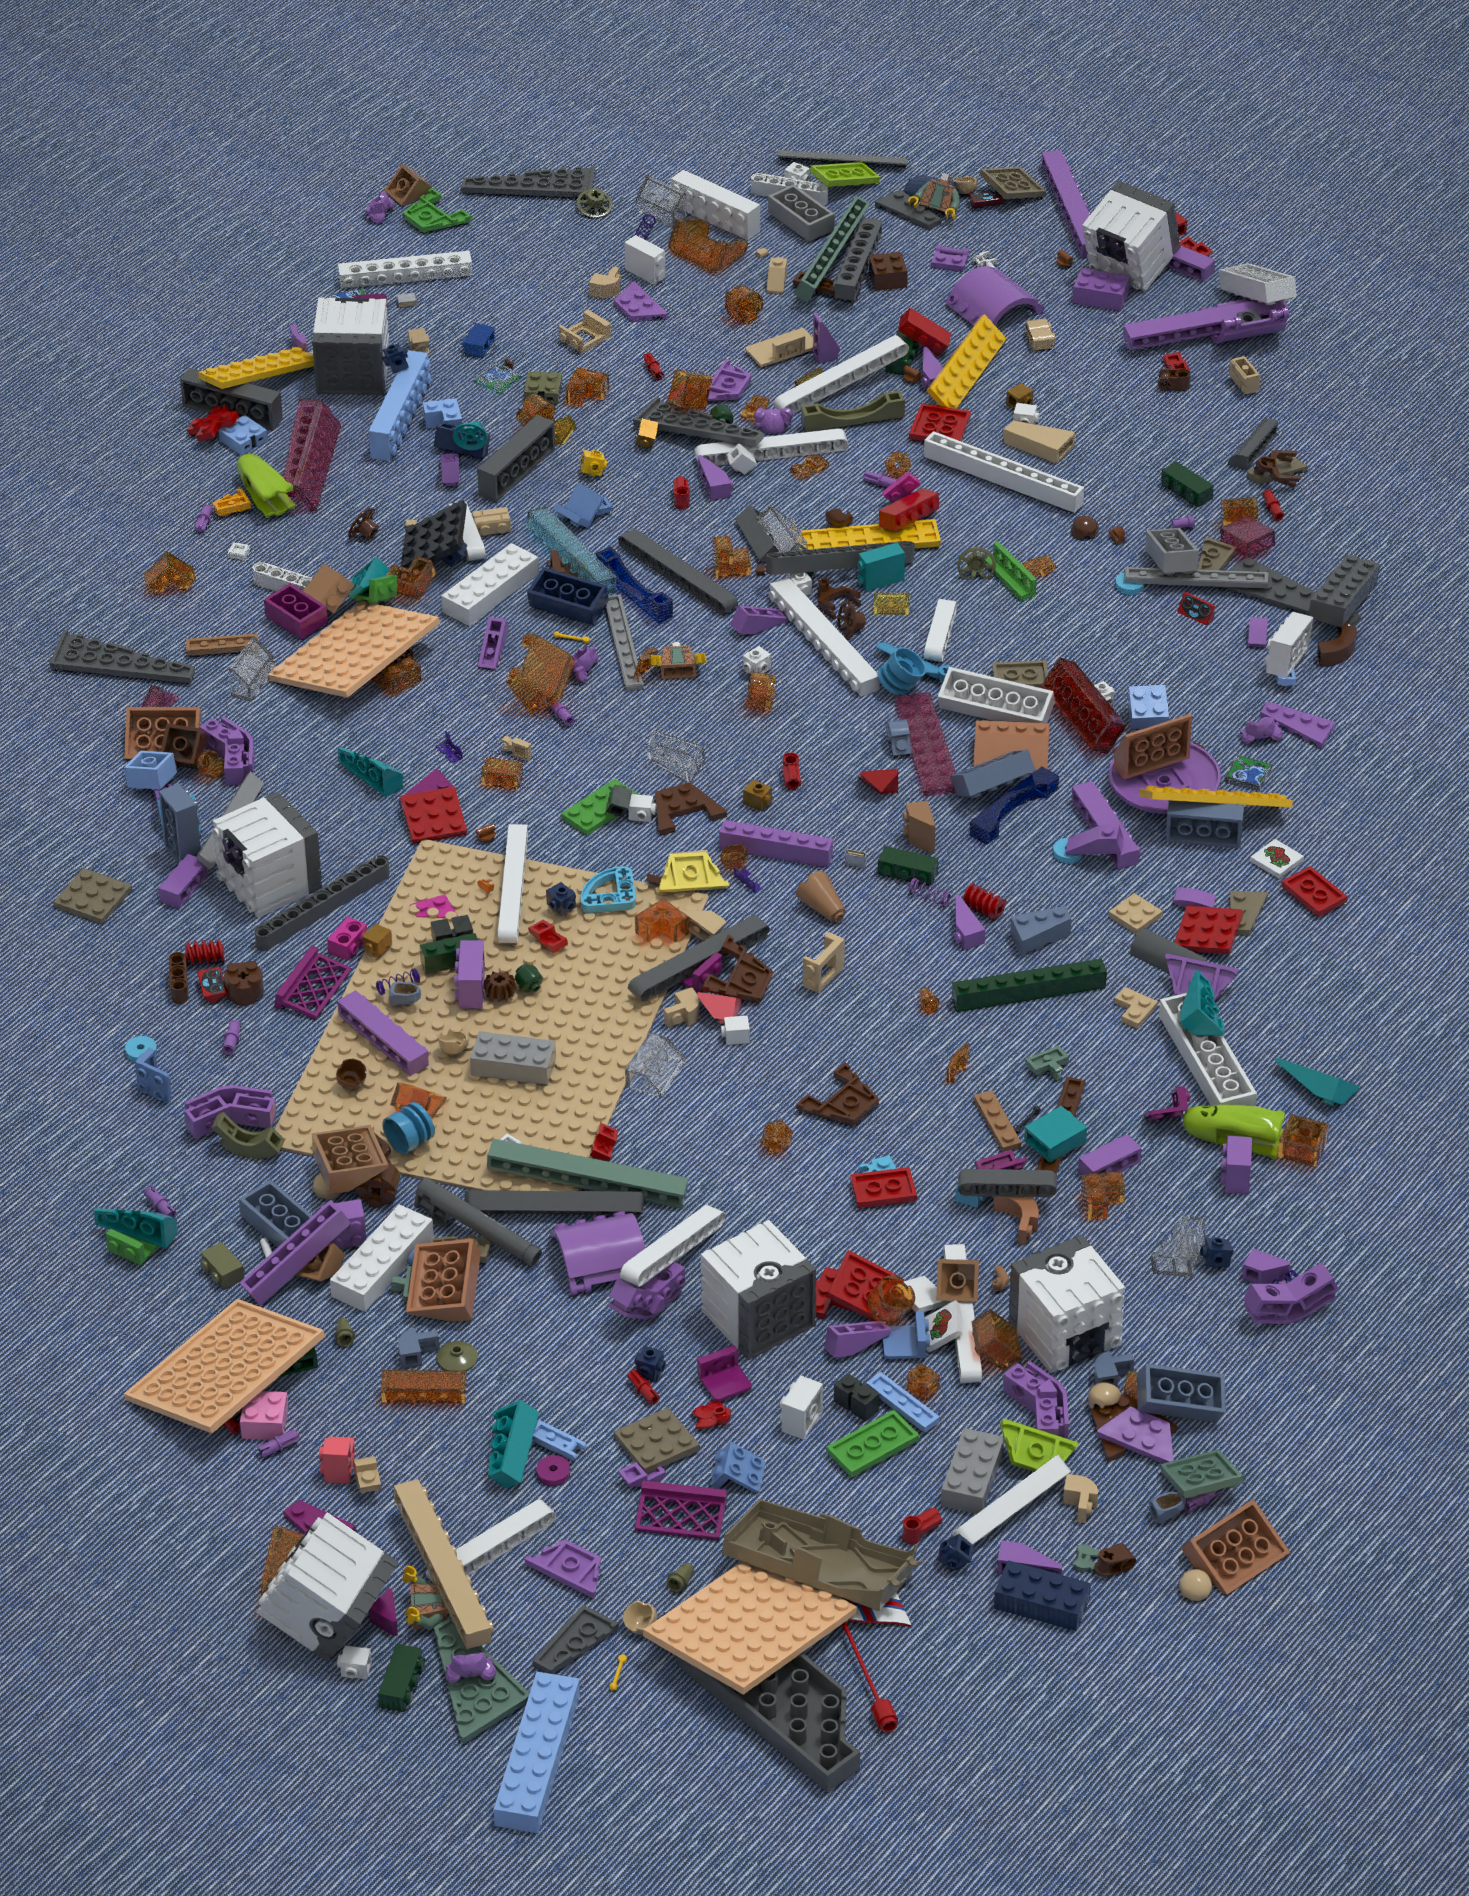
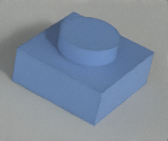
M605 496L596 516L612 512V505Z

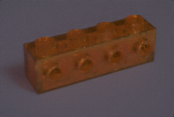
M382 1370V1402L465 1403L467 1388L466 1371Z

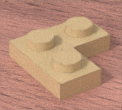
M1124 987L1118 993L1114 1002L1127 1009L1121 1017V1022L1136 1029H1139L1158 1007L1157 1000L1127 987Z

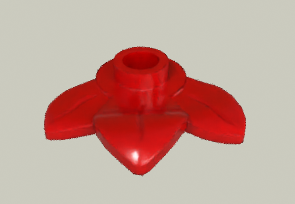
M712 1401L707 1406H698L691 1412L693 1416L699 1418L695 1426L696 1429L710 1428L716 1424L724 1425L731 1419V1410L728 1407H724L721 1402Z

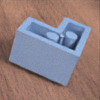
M456 398L423 402V418L426 429L436 428L441 422L457 426L462 424V417Z

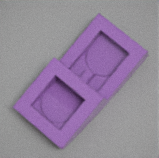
M290 325V336L293 346L302 348L303 351L307 352L305 333L298 334L297 325Z
M1250 617L1248 647L1266 648L1268 618Z
M1177 887L1173 903L1184 908L1186 906L1214 907L1216 896L1197 889Z
M637 1462L618 1471V1474L629 1487L642 1486V1480L657 1482L666 1478V1472L661 1466L647 1474Z

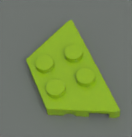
M1004 1418L1000 1421L1011 1465L1035 1472L1056 1455H1059L1065 1461L1078 1446V1442Z

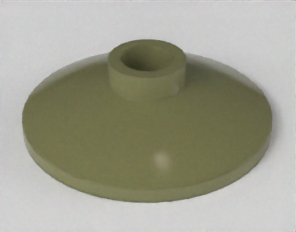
M464 1341L446 1343L437 1352L438 1365L443 1370L451 1373L466 1372L473 1368L478 1361L476 1348Z

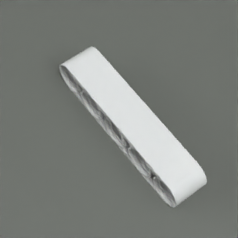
M756 173L751 176V192L755 195L768 197L794 184L820 204L826 205L828 203V187L824 184Z
M467 505L463 542L467 544L465 556L469 562L485 559L486 553Z
M258 562L253 565L254 583L273 591H278L289 583L303 591L312 579L311 577L264 562Z
M938 600L925 645L924 660L943 661L956 615L957 601Z

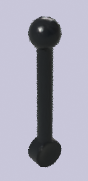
M1035 1106L1033 1111L1019 1125L1013 1126L1016 1134L1020 1133L1021 1128L1035 1114L1041 1111L1039 1106Z

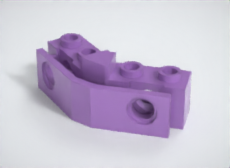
M224 716L221 717V723L212 718L199 727L207 734L205 747L225 759L226 785H241L250 771L254 774V742L248 731Z
M236 1085L221 1086L186 1101L184 1110L186 1128L195 1139L214 1131L212 1129L213 1123L221 1112H224L235 1124L261 1128L273 1126L277 1116L275 1098L272 1097V1091Z
M674 1261L640 1287L617 1278L609 1295L615 1302H609L607 1306L625 1317L648 1320L665 1310V1307L682 1292L681 1287L686 1282L685 1267Z
M1323 1262L1288 1283L1284 1280L1278 1284H1251L1243 1298L1246 1303L1244 1308L1255 1324H1290L1302 1320L1335 1300L1334 1292L1338 1291L1339 1288Z
M1031 1361L1026 1363V1368L1017 1363L1003 1374V1391L1035 1413L1036 1429L1068 1439L1067 1391L1061 1382Z

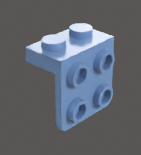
M578 483L565 507L555 503L553 509L558 512L557 516L565 520L567 518L571 519L570 523L576 527L582 525L589 528L604 497Z
M148 1048L135 1061L137 1089L160 1101L169 1103L172 1100L170 1076L168 1073L157 1068L155 1050Z
M915 1311V1325L888 1326L892 1331L891 1334L883 1338L884 1357L886 1359L926 1358V1347H930V1335L926 1334V1332H929L928 1319H924V1311Z
M730 1442L722 1450H718L714 1458L716 1464L711 1472L713 1477L711 1486L719 1489L730 1479L757 1493L761 1488L766 1464L765 1460L733 1442Z

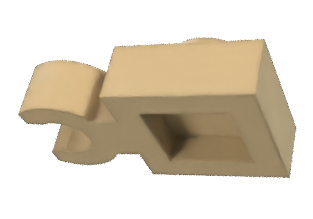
M508 736L502 738L501 742L505 743L501 747L503 751H512V756L525 761H529L532 758L531 743L518 738L512 740Z

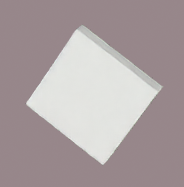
M925 1276L894 1284L892 1289L914 1311L926 1312L949 1304V1301L936 1300L937 1287Z

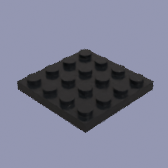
M464 500L453 503L450 507L439 510L436 514L426 517L406 529L400 574L403 577L462 548L467 504Z

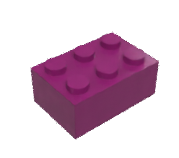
M291 583L264 599L265 616L301 640L328 623L327 607Z

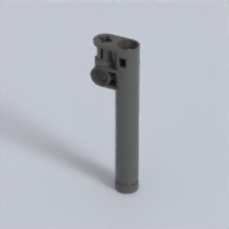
M426 1177L418 1185L414 1207L417 1209L421 1207L428 1211V1214L437 1226L444 1227L455 1218L522 1262L524 1261L530 1267H533L540 1259L542 1254L540 1248L534 1246Z

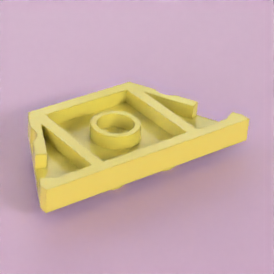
M706 852L670 854L661 878L658 893L727 889L729 882L727 880L724 881L719 874L720 870L712 863L711 858Z

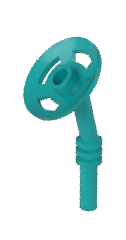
M478 421L463 423L457 426L453 432L454 442L466 450H478L487 443L488 437L484 430V425ZM458 431H461V432H460V436H461V438H462L461 440H460V438L458 437ZM467 441H477V444H467Z

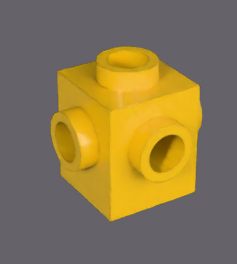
M583 450L580 461L581 473H586L593 477L596 475L601 476L602 471L606 470L607 466L604 454L597 450Z

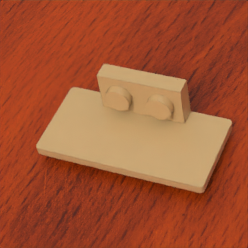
M800 328L745 347V351L760 367H764L812 351L813 337L804 328Z

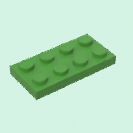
M613 779L562 812L561 819L588 836L618 816L606 812L609 793L614 785L630 788L617 779ZM632 790V794L639 795L638 793Z
M892 1410L826 1446V1452L852 1478L919 1441V1434L895 1410Z

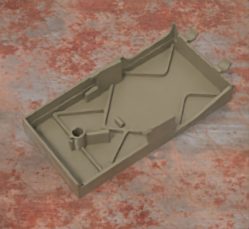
M761 1499L725 1534L722 1549L723 1555L878 1611L912 1575L913 1567H918L924 1560V1558L920 1561L915 1560L917 1544L914 1545L912 1550L904 1551L865 1539L860 1528L854 1527L834 1516L820 1513L819 1517Z

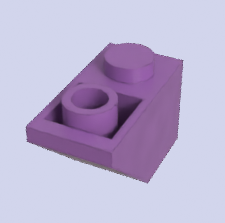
M1252 1249L1243 1264L1242 1279L1256 1284L1272 1283L1274 1279H1279L1281 1275L1285 1276L1290 1271L1291 1262Z

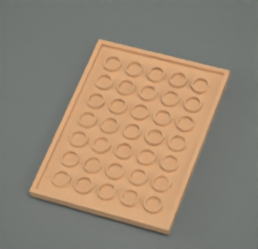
M365 601L357 602L353 608L346 611L339 619L333 621L326 629H323L320 634L310 639L306 645L299 648L292 656L286 658L279 666H276L268 674L269 681L348 698L439 625L440 619L430 614L370 604Z
M236 1299L127 1390L124 1396L126 1401L212 1434L326 1336L322 1329Z
M742 1561L643 1629V1637L744 1695L857 1614V1606L837 1595Z

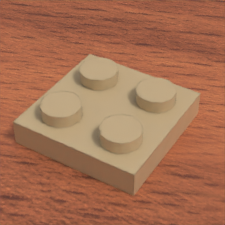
M1135 893L1109 911L1111 919L1136 935L1143 927L1147 928L1160 919L1163 914L1162 910Z

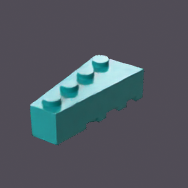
M522 1400L493 1411L496 1423L492 1425V1432L495 1433V1438L491 1440V1448L494 1450L490 1455L488 1477L505 1488L521 1483L525 1464L528 1461L529 1449L533 1442V1433L537 1426L539 1412Z

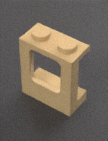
M588 309L583 312V321L569 329L562 325L559 326V340L581 354L611 337V323ZM585 332L594 339L584 344V339L578 336V334Z
M828 932L824 936V951L815 960L807 956L803 957V987L820 993L844 968L845 939ZM827 965L831 967V969L821 979V970L823 966Z

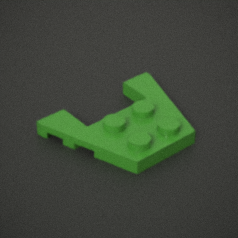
M433 188L428 190L426 196L423 194L418 203L414 202L403 212V218L423 233L471 221V215L463 209L447 215L433 205V203L441 200V194Z

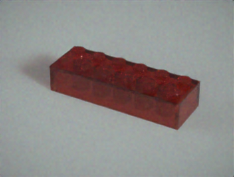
M1059 657L1041 684V688L1054 692L1055 705L1090 749L1108 755L1127 725L1076 662Z

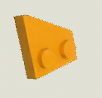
M242 488L236 489L237 494L233 496L227 494L223 498L212 502L213 509L218 516H227L233 512H243L246 509L252 508L251 502Z

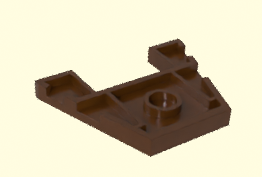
M690 782L655 792L660 836L676 832L675 824L671 820L672 818L705 810L711 821L727 817V810Z
M728 934L720 951L738 959L729 980L725 982L708 974L701 990L759 1003L774 972L757 957L753 958L746 952V948L742 945H737L733 941L734 938Z
M844 1062L834 1071V1078L846 1085L825 1103L807 1094L796 1103V1109L842 1123L856 1125L879 1105V1098L866 1084L859 1080V1076L855 1072L853 1073L850 1070V1066Z
M1123 1394L1118 1403L1105 1406L1103 1409L1100 1406L1091 1409V1418L1096 1432L1129 1407L1138 1409V1401L1128 1394ZM1147 1413L1169 1422L1171 1434L1177 1432V1425L1159 1414ZM1100 1438L1108 1463L1124 1456L1125 1450L1122 1446Z

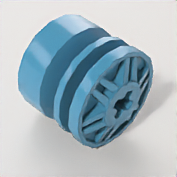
M900 647L880 667L878 678L889 692L898 696H905L926 673V666L920 656L914 651Z
M416 1102L409 1103L401 1108L399 1112H395L383 1119L382 1122L383 1131L389 1144L397 1152L404 1155L417 1148L418 1144L425 1143L435 1135V1127L430 1115L423 1106Z

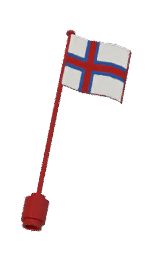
M897 1592L879 1611L842 1598L857 1606V1614L848 1619V1621L898 1624L911 1627ZM846 1622L842 1624L876 1700L871 1706L870 1711L877 1727L883 1732H891L898 1726V1717L891 1701L879 1698Z

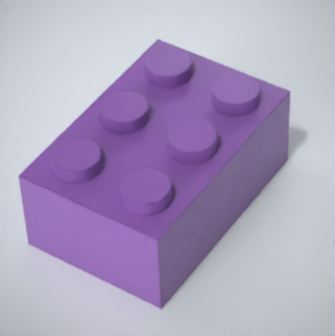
M1081 268L1073 286V303L1122 311L1129 294L1130 276Z
M460 940V948H456V960H459V962H455V973L458 974L454 976V985L458 987V989H455V1001H459V1008L483 1009V983L485 979L484 940Z

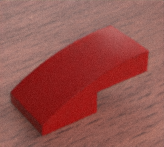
M1189 236L1179 242L1181 246L1207 257L1213 254V251L1203 242L1197 244Z
M1180 352L1163 355V361L1168 369L1184 368L1189 370L1187 362L1182 359Z
M541 920L528 927L532 936L552 953L568 945L567 938L556 933L555 926L545 920Z
M600 1122L593 1140L590 1156L609 1162L613 1146L617 1141L618 1130Z

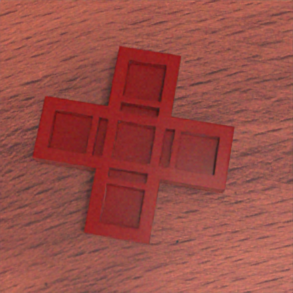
M227 405L215 406L211 409L207 418L192 420L187 432L189 436L196 435L198 441L212 439L219 429L233 426L239 415L237 411L229 412L230 410Z
M825 1267L819 1281L816 1280L815 1306L817 1318L825 1319L831 1305L850 1310L826 1297L838 1272L836 1269Z

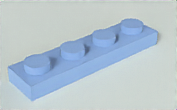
M882 1372L866 1382L867 1386L879 1393V1399L924 1433L940 1422V1416Z

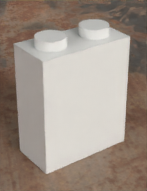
M636 235L624 242L625 270L654 285L666 278L665 250Z

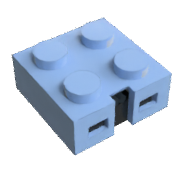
M246 415L237 419L233 426L219 429V441L241 456L251 451L252 447H258L268 441L267 430Z

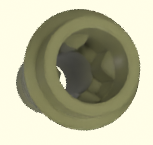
M340 1318L336 1322L335 1341L340 1346L347 1347L353 1343L355 1333L348 1319Z
M684 1563L681 1567L670 1573L667 1577L669 1589L674 1592L685 1590L694 1572V1567L690 1563Z

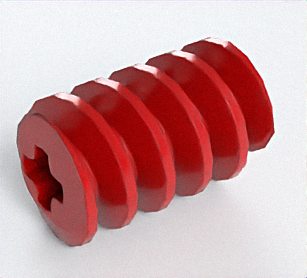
M974 883L967 887L963 896V901L968 907L988 916L990 919L998 918L1004 911L1007 902L1004 898L1000 900L998 895L994 897V893H988L986 889L982 890L980 886L975 888Z
M212 939L209 940L208 945L202 940L200 946L197 941H194L192 947L189 941L186 942V964L190 960L191 964L195 965L196 959L200 965L203 964L204 959L207 964H210L212 958L215 963H218L219 958L225 963L224 945L220 939H217L216 945H214Z

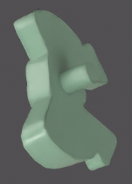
M1084 1544L1077 1545L1078 1558L1074 1561L1073 1568L1080 1572H1088L1089 1570L1094 1572L1095 1562L1090 1561L1091 1557L1098 1558L1099 1549H1093L1091 1546Z

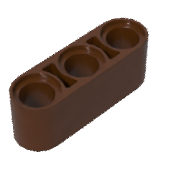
M174 952L168 958L171 999L176 1004H183L189 999L186 956L181 952Z

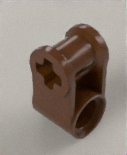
M1164 368L1159 372L1158 387L1164 391H1187L1191 387V373L1188 369Z
M1119 1543L1100 1550L1098 1554L1099 1560L1094 1565V1572L1100 1577H1109L1121 1572H1127L1135 1566L1137 1560L1123 1543Z

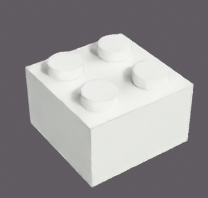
M800 1375L796 1383L793 1382L791 1384L787 1396H783L780 1402V1408H782L780 1416L782 1432L803 1440L806 1438L823 1413L822 1383Z

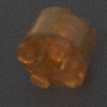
M743 284L734 287L725 294L726 313L740 322L748 324L758 318L759 310L762 311L763 309L762 296Z
M537 394L528 396L522 402L524 404L522 409L518 408L516 420L523 426L536 415L555 422L553 418L555 407Z
M757 672L750 673L746 708L772 711L773 700L770 699L775 696V687H772V685H775L776 675Z
M888 1275L884 1277L868 1294L867 1302L871 1316L877 1321L898 1323L915 1303L913 1288L910 1285L907 1286L904 1283V1279L899 1276Z

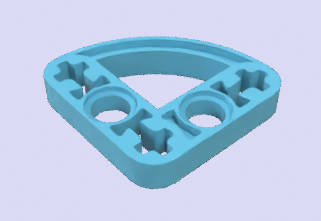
M627 866L610 868L596 874L585 884L581 892V909L586 913L630 910L636 906L632 870ZM616 880L617 892L592 894L604 883ZM625 886H626V887H630L629 889H626V890H625V889H621L622 887H625ZM605 901H612L613 903L606 904V903H604V902H605Z

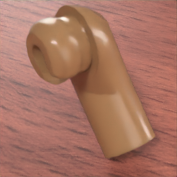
M997 1266L994 1269L997 1278L996 1281L992 1280V1286L996 1291H1002L1010 1282V1278L1003 1266Z

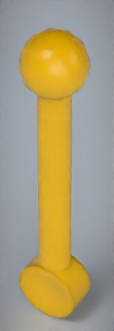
M558 631L553 633L554 638L583 641L585 644L590 642V638L587 636L582 638L560 634Z
M624 1654L618 1657L619 1664L613 1682L609 1685L611 1691H615L618 1688L617 1681L622 1666L627 1662V1656Z

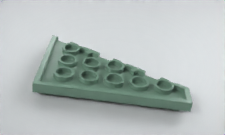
M451 1617L434 1627L445 1678L448 1670L446 1665L451 1664L452 1656L456 1655L467 1656L484 1652L486 1658H493L492 1663L496 1669V1676L488 1681L480 1675L470 1678L461 1677L454 1684L449 1683L446 1679L460 1739L464 1744L527 1704L530 1693L482 1646L466 1649Z

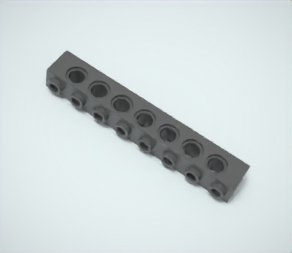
M863 218L861 224L858 223L857 232L855 231L850 248L847 249V255L844 256L843 265L841 264L840 272L837 273L836 281L833 282L832 290L835 291V298L855 300L869 266V255L874 254L882 235V220Z

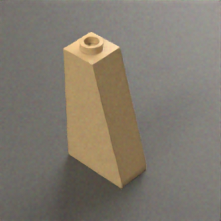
M1012 421L1003 430L1005 444L1056 464L1075 446V432L1019 421Z

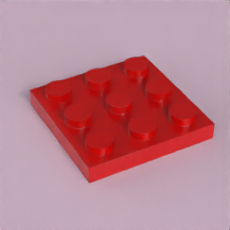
M921 403L909 432V439L924 441L934 431L962 441L971 418V411Z
M455 786L400 796L412 844L420 843L422 840L434 841L467 835V828Z
M1186 906L1174 943L1192 952L1230 954L1243 917L1242 909Z
M848 1250L826 1297L872 1321H884L896 1294L892 1290L893 1286L900 1283L902 1277Z

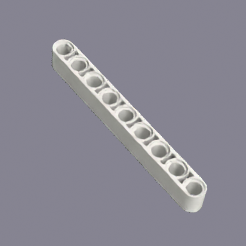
M892 336L779 395L774 401V407L779 410L788 408L794 414L801 410V406L814 404L905 356L909 351V346L899 336Z
M831 429L764 437L757 446L753 447L746 444L740 445L751 451L756 461L841 452L847 449L848 441L842 429ZM727 441L698 445L694 450L697 463L698 455H702L716 466L728 465L730 463L727 454L738 444Z
M509 824L498 943H518L528 842V825Z
M708 1205L703 1206L627 1261L621 1269L620 1279L639 1287L717 1231L724 1223L725 1212Z
M964 1244L944 1245V1259L967 1260ZM957 1301L960 1304L963 1332L962 1335L955 1338L960 1383L982 1382V1369L973 1303Z

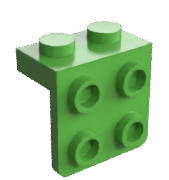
M391 574L370 579L369 592L355 597L354 601L368 600L370 604H377L379 601H389L390 598L396 597L397 575Z
M113 1229L106 1233L108 1251L140 1266L159 1247L121 1234Z

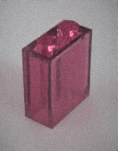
M1248 515L1220 528L1221 542L1237 547L1236 552L1246 558H1250L1275 546L1274 530Z

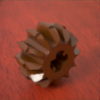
M501 970L498 973L492 971L491 975H486L483 983L486 997H490L491 1001L497 999L499 1002L502 999L507 1001L508 997H513L514 992H516L514 976L509 975L508 971L502 973Z

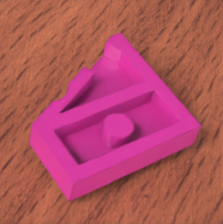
M445 894L413 903L420 909V912L415 914L416 917H429L427 911L430 908L439 910V915L436 918H445L447 912H455Z

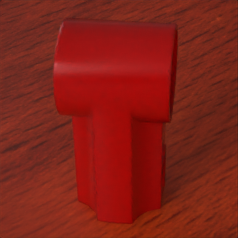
M679 476L673 480L674 506L678 509H686L690 506V489L688 480L684 476Z
M792 752L784 754L782 761L785 787L789 788V790H796L801 786L799 756Z
M934 1507L918 1516L906 1517L903 1520L902 1540L907 1544H916L921 1540L923 1534L941 1525L942 1517L939 1511Z

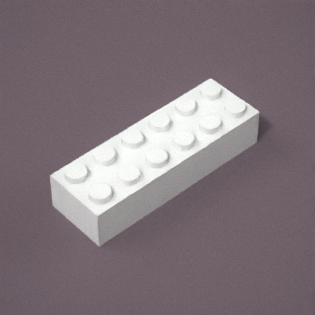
M685 170L671 178V206L745 240L751 239L760 232V204Z
M1249 263L1219 269L1220 289L1227 291V293H1235V295H1242L1243 298L1265 302L1266 305L1275 304L1279 300L1282 302L1290 301L1291 298L1297 297L1294 276Z
M512 543L441 595L442 612L468 626L472 625L539 574L538 556Z
M949 667L938 694L939 708L991 721L1047 723L1055 704L1053 691Z
M399 1204L330 1279L331 1297L366 1312L391 1284V1277L398 1276L408 1265L407 1259L412 1250L415 1249V1244L428 1243L430 1238H433V1219Z

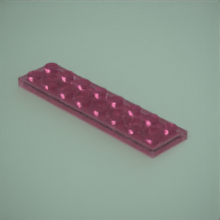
M323 401L316 403L292 485L293 490L311 512L316 511L341 428L340 421L334 417L330 408Z
M931 693L895 696L894 702L900 720L906 719L909 726L911 757L923 796L956 793L950 775L956 774Z

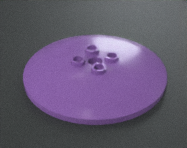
M1190 743L1189 759L1127 779H1123L1115 769L1114 758L1109 768L1111 787L1123 801L1140 810L1158 814H1167L1169 800L1139 796V788L1146 789L1148 785L1160 788L1175 787L1177 789L1192 788L1194 790L1210 789L1211 791H1216L1219 789L1221 780L1220 768L1216 760L1206 750L1193 743Z

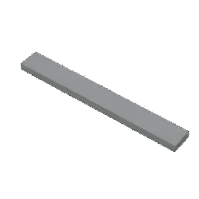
M778 150L779 158L863 162L866 164L906 166L908 161L907 158Z
M1126 567L1125 583L1268 588V572L1198 570L1192 571L1189 574L1175 572L1173 575H1167L1160 568Z
M621 594L609 595V601L605 609L626 692L644 690Z
M251 771L244 778L222 816L253 803L264 783ZM211 832L196 856V859L209 870L216 864L215 857H217L214 848L216 840L213 832Z

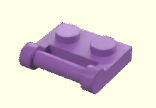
M936 245L931 268L964 272L970 249L964 248L962 250Z

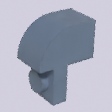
M907 720L887 721L886 731L888 742H891L892 756L911 755L910 731Z
M412 1328L400 1336L398 1349L401 1368L422 1366L421 1353L439 1350L437 1330L416 1333V1329Z
M1107 1351L1099 1355L1095 1360V1385L1102 1382L1118 1387V1376L1134 1374L1133 1354L1112 1357L1111 1352Z

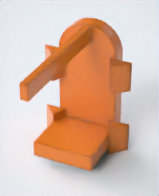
M491 879L479 880L477 884L481 890H484L487 894L493 891L495 884L485 883L492 881Z

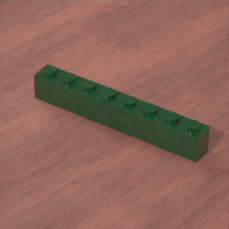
M1101 958L952 982V1002L956 1012L1104 989L1106 988L1107 970Z

